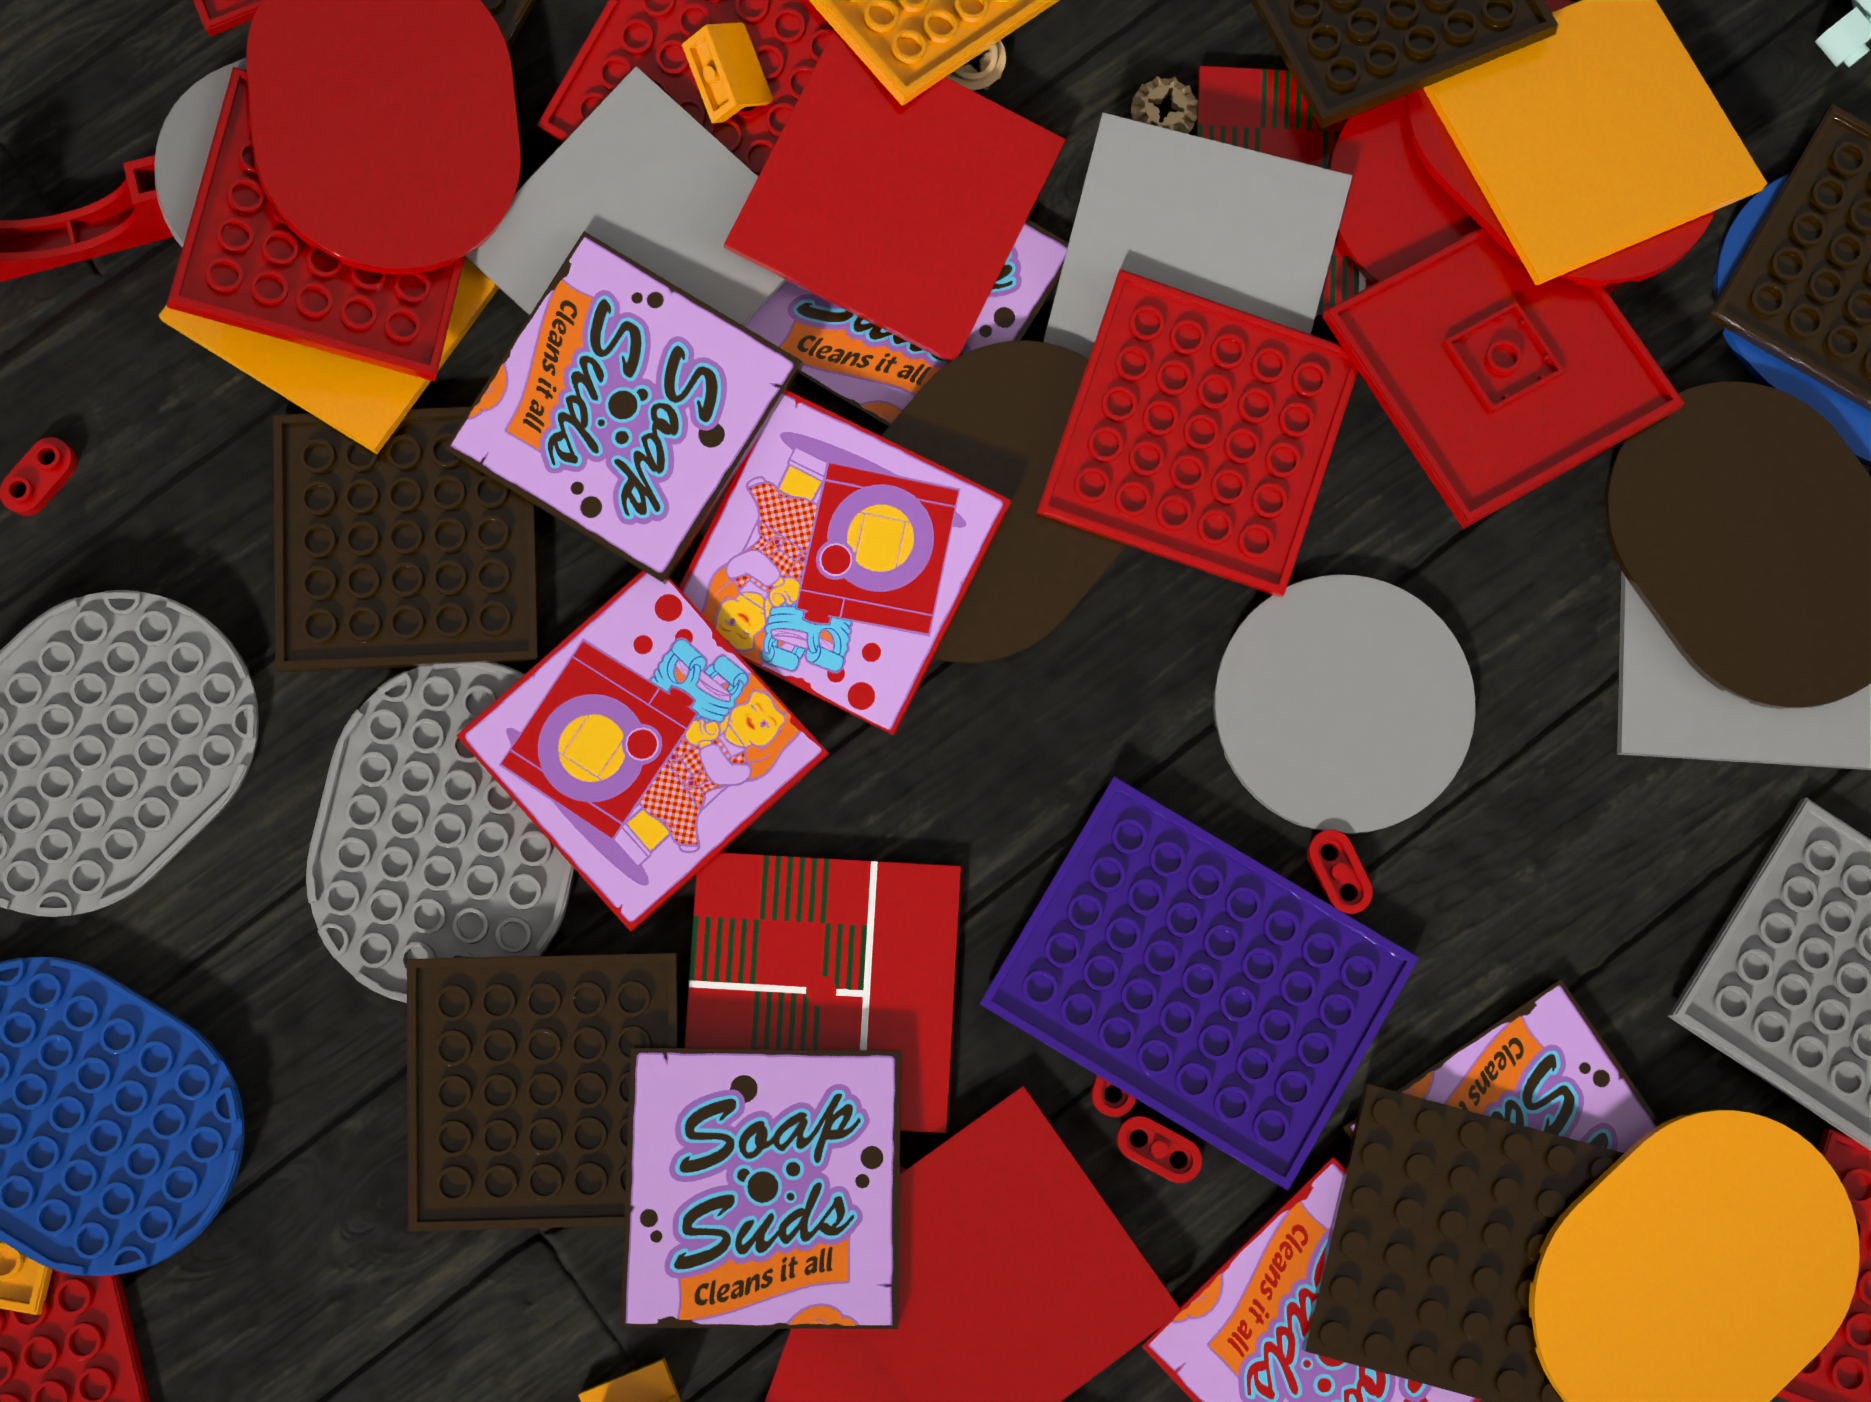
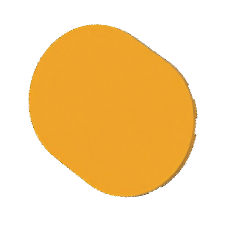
M1710 1110L1681 1115L1660 1124L1634 1143L1559 1216L1548 1232L1539 1251L1541 1255L1536 1267L1534 1280L1530 1282L1529 1317L1532 1318L1534 1338L1537 1345L1535 1350L1547 1378L1564 1402H1770L1827 1345L1842 1324L1850 1307L1858 1278L1860 1258L1859 1236L1852 1205L1843 1184L1825 1157L1810 1142L1787 1126L1764 1116L1734 1110Z

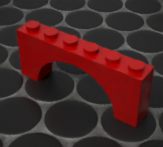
M155 155L123 163L126 178L122 185L110 195L95 203L47 217L0 220V282L174 237L164 220L157 199L154 173Z

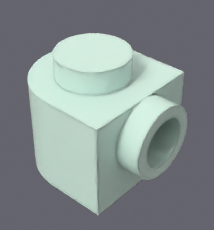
M1855 7L1824 32L1815 43L1836 67L1843 62L1848 67H1851L1870 51L1866 43L1871 39V18L1862 14Z

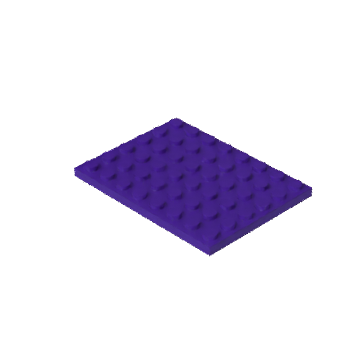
M1113 777L979 1004L1282 1188L1289 1190L1419 957L1118 778Z

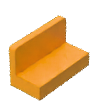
M742 22L706 24L682 44L711 123L725 122L744 107L767 105L773 101L749 34Z
M665 1357L578 1394L581 1402H680V1397Z

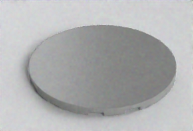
M1329 575L1307 579L1290 585L1286 588L1282 598L1272 595L1247 616L1235 631L1221 658L1214 690L1213 710L1215 727H1217L1225 758L1239 781L1256 800L1270 811L1296 825L1318 831L1337 830L1343 834H1357L1383 829L1400 823L1423 810L1446 789L1457 774L1469 749L1475 722V691L1464 652L1445 622L1430 607L1417 597L1390 583L1357 575Z

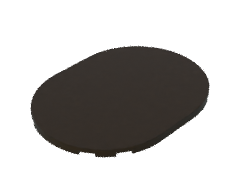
M1025 340L994 343L965 353L935 373L881 435L1012 501L934 657L936 660L962 664H979L1006 658L1027 650L1047 637L1066 619L1126 547V544L1036 514L1088 362V358L1075 351L1046 342Z
M1748 382L1709 383L1678 393L1685 402L1679 410L1623 440L1608 473L1604 496L1608 524L1606 531L1612 552L1625 577L1690 666L1704 679L1722 691L1726 690L1737 697L1749 701L1751 704L1775 709L1822 706L1841 700L1865 688L1871 683V476L1834 427L1816 410L1788 393L1772 387Z

